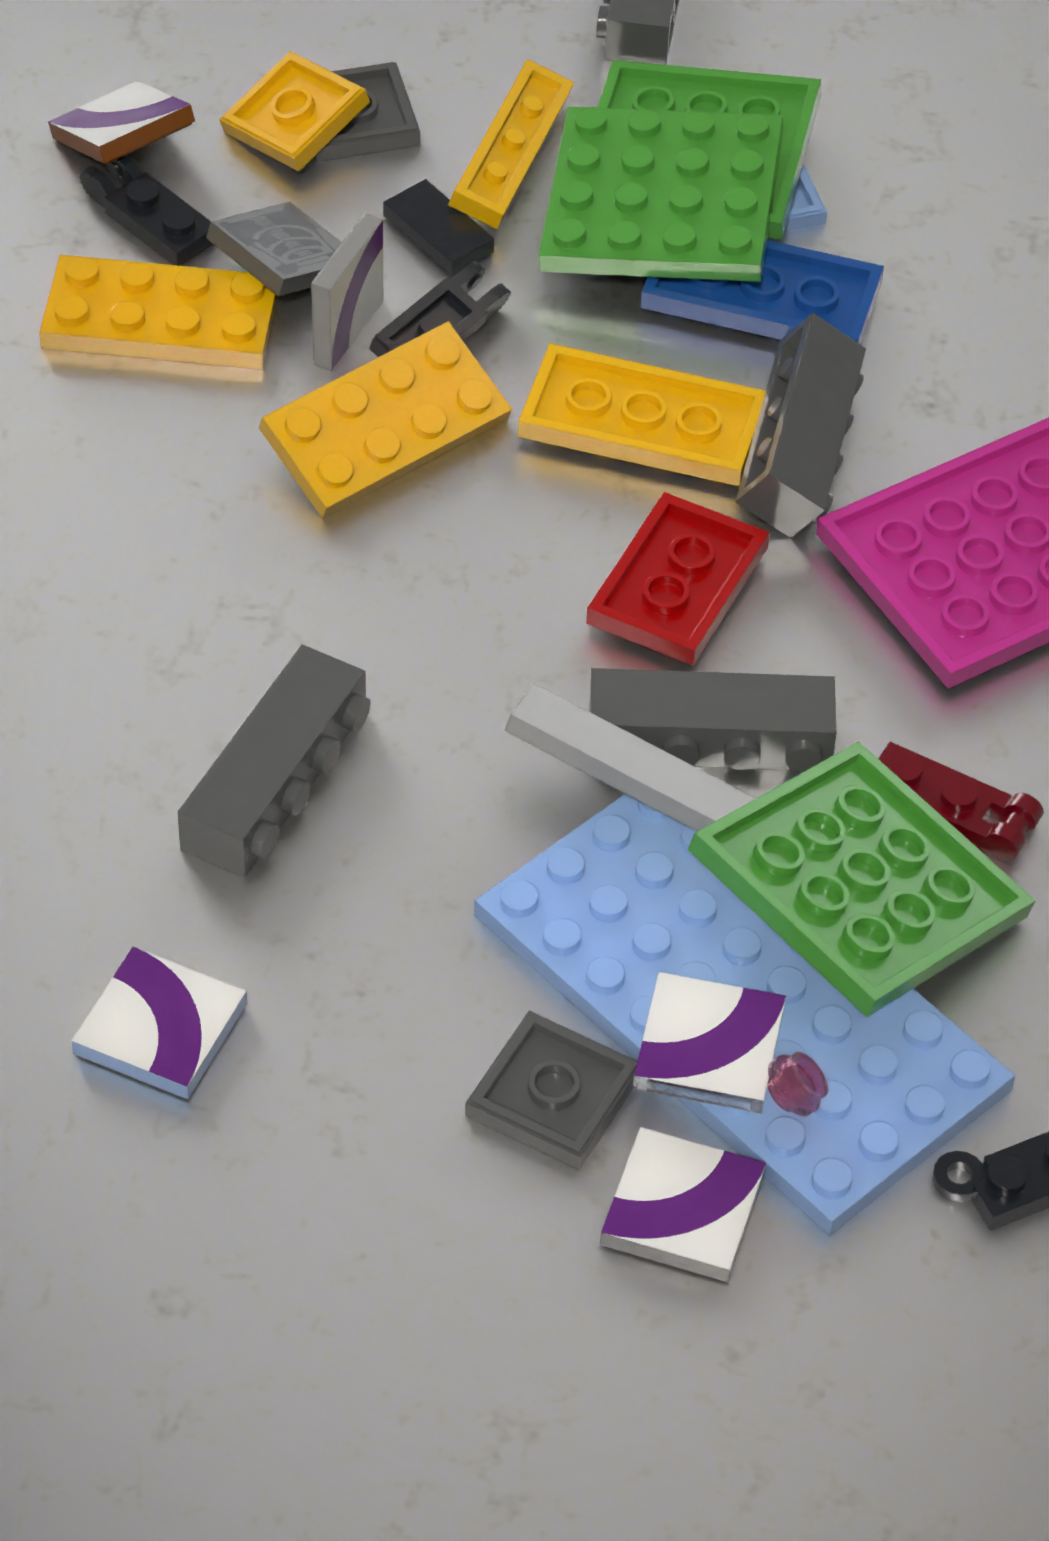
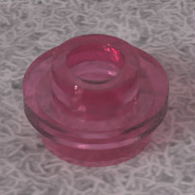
M795 1052L791 1056L780 1055L769 1063L768 1090L780 1108L803 1117H807L819 1109L821 1099L828 1093V1084L822 1070L811 1057L802 1052Z

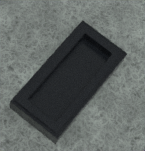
M427 179L384 201L383 216L451 276L466 268L472 262L479 261L494 253V238L467 214L449 206L450 199Z

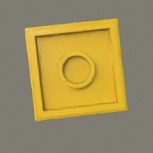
M289 51L219 121L226 134L299 172L370 103L365 88Z

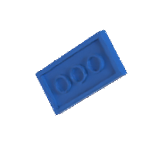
M767 240L761 282L647 277L641 293V308L780 340L813 312L861 345L882 284L884 266Z

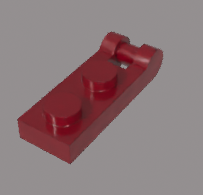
M889 741L878 758L981 852L999 860L1013 861L1016 859L1025 844L1024 833L1034 830L1044 814L1041 803L1029 794L1015 793L1010 795ZM989 818H991V819H994V820H996V821H998V822L995 823V824H992V823L987 822V820H988Z

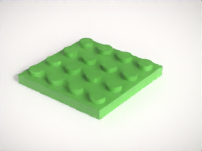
M612 60L597 106L598 108L783 115V137L768 238L783 239L822 96L821 79Z
M568 107L538 255L540 272L761 282L783 137V115Z
M859 741L695 832L687 849L866 1017L874 1014L1027 918L1036 902L1032 896Z

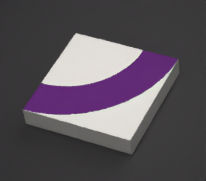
M366 213L364 216H361L311 283L314 365L332 371L384 301L383 219Z

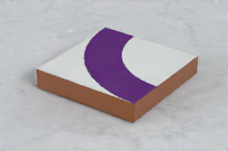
M136 81L48 121L53 139L95 160L108 164L192 125L195 122L191 104L141 81Z

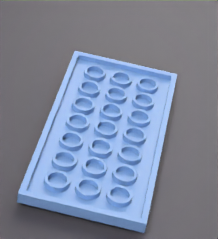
M626 794L474 900V916L634 1060H638L659 972L786 995L764 1101L663 1081L658 1082L739 1155L766 1162L765 1178L829 1236L1013 1089L1015 1075L914 989L869 1017H866L687 850L694 833L697 831Z

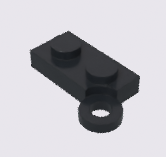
M1049 1131L984 1156L983 1163L976 1156L968 1152H947L939 1157L934 1165L932 1177L934 1187L941 1196L950 1201L965 1202L971 1200L990 1231L1048 1209ZM954 1169H961L970 1175L971 1180L963 1184L955 1183L948 1178L947 1173Z

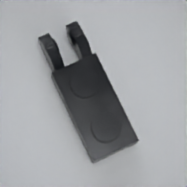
M129 155L106 164L112 178L116 182L119 181L121 185L118 189L115 188L110 177L103 171L95 168V166H89L79 173L80 183L83 189H85L86 194H89L98 204L104 207L105 213L172 265L180 266L212 245L206 238L210 220L147 172L142 173L135 160Z
M477 261L472 262L451 279L447 276L378 332L372 339L369 350L377 357H380L448 321L464 341L505 305L511 295V291L500 283L490 289L479 300L475 301L467 293L481 282L486 269Z

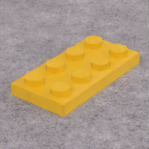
M59 255L39 331L40 345L42 349L263 370L278 295L249 272Z
M448 321L263 416L259 430L319 515L324 518L507 421L512 408Z
M549 343L518 420V437L740 486L766 391Z

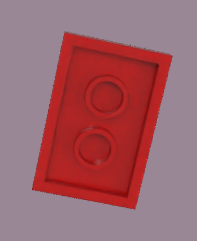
M663 492L587 607L586 624L694 666L768 549L770 532Z

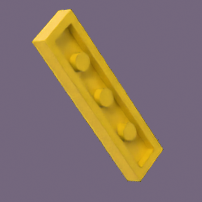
M527 59L458 182L448 205L497 229L562 110L575 82Z

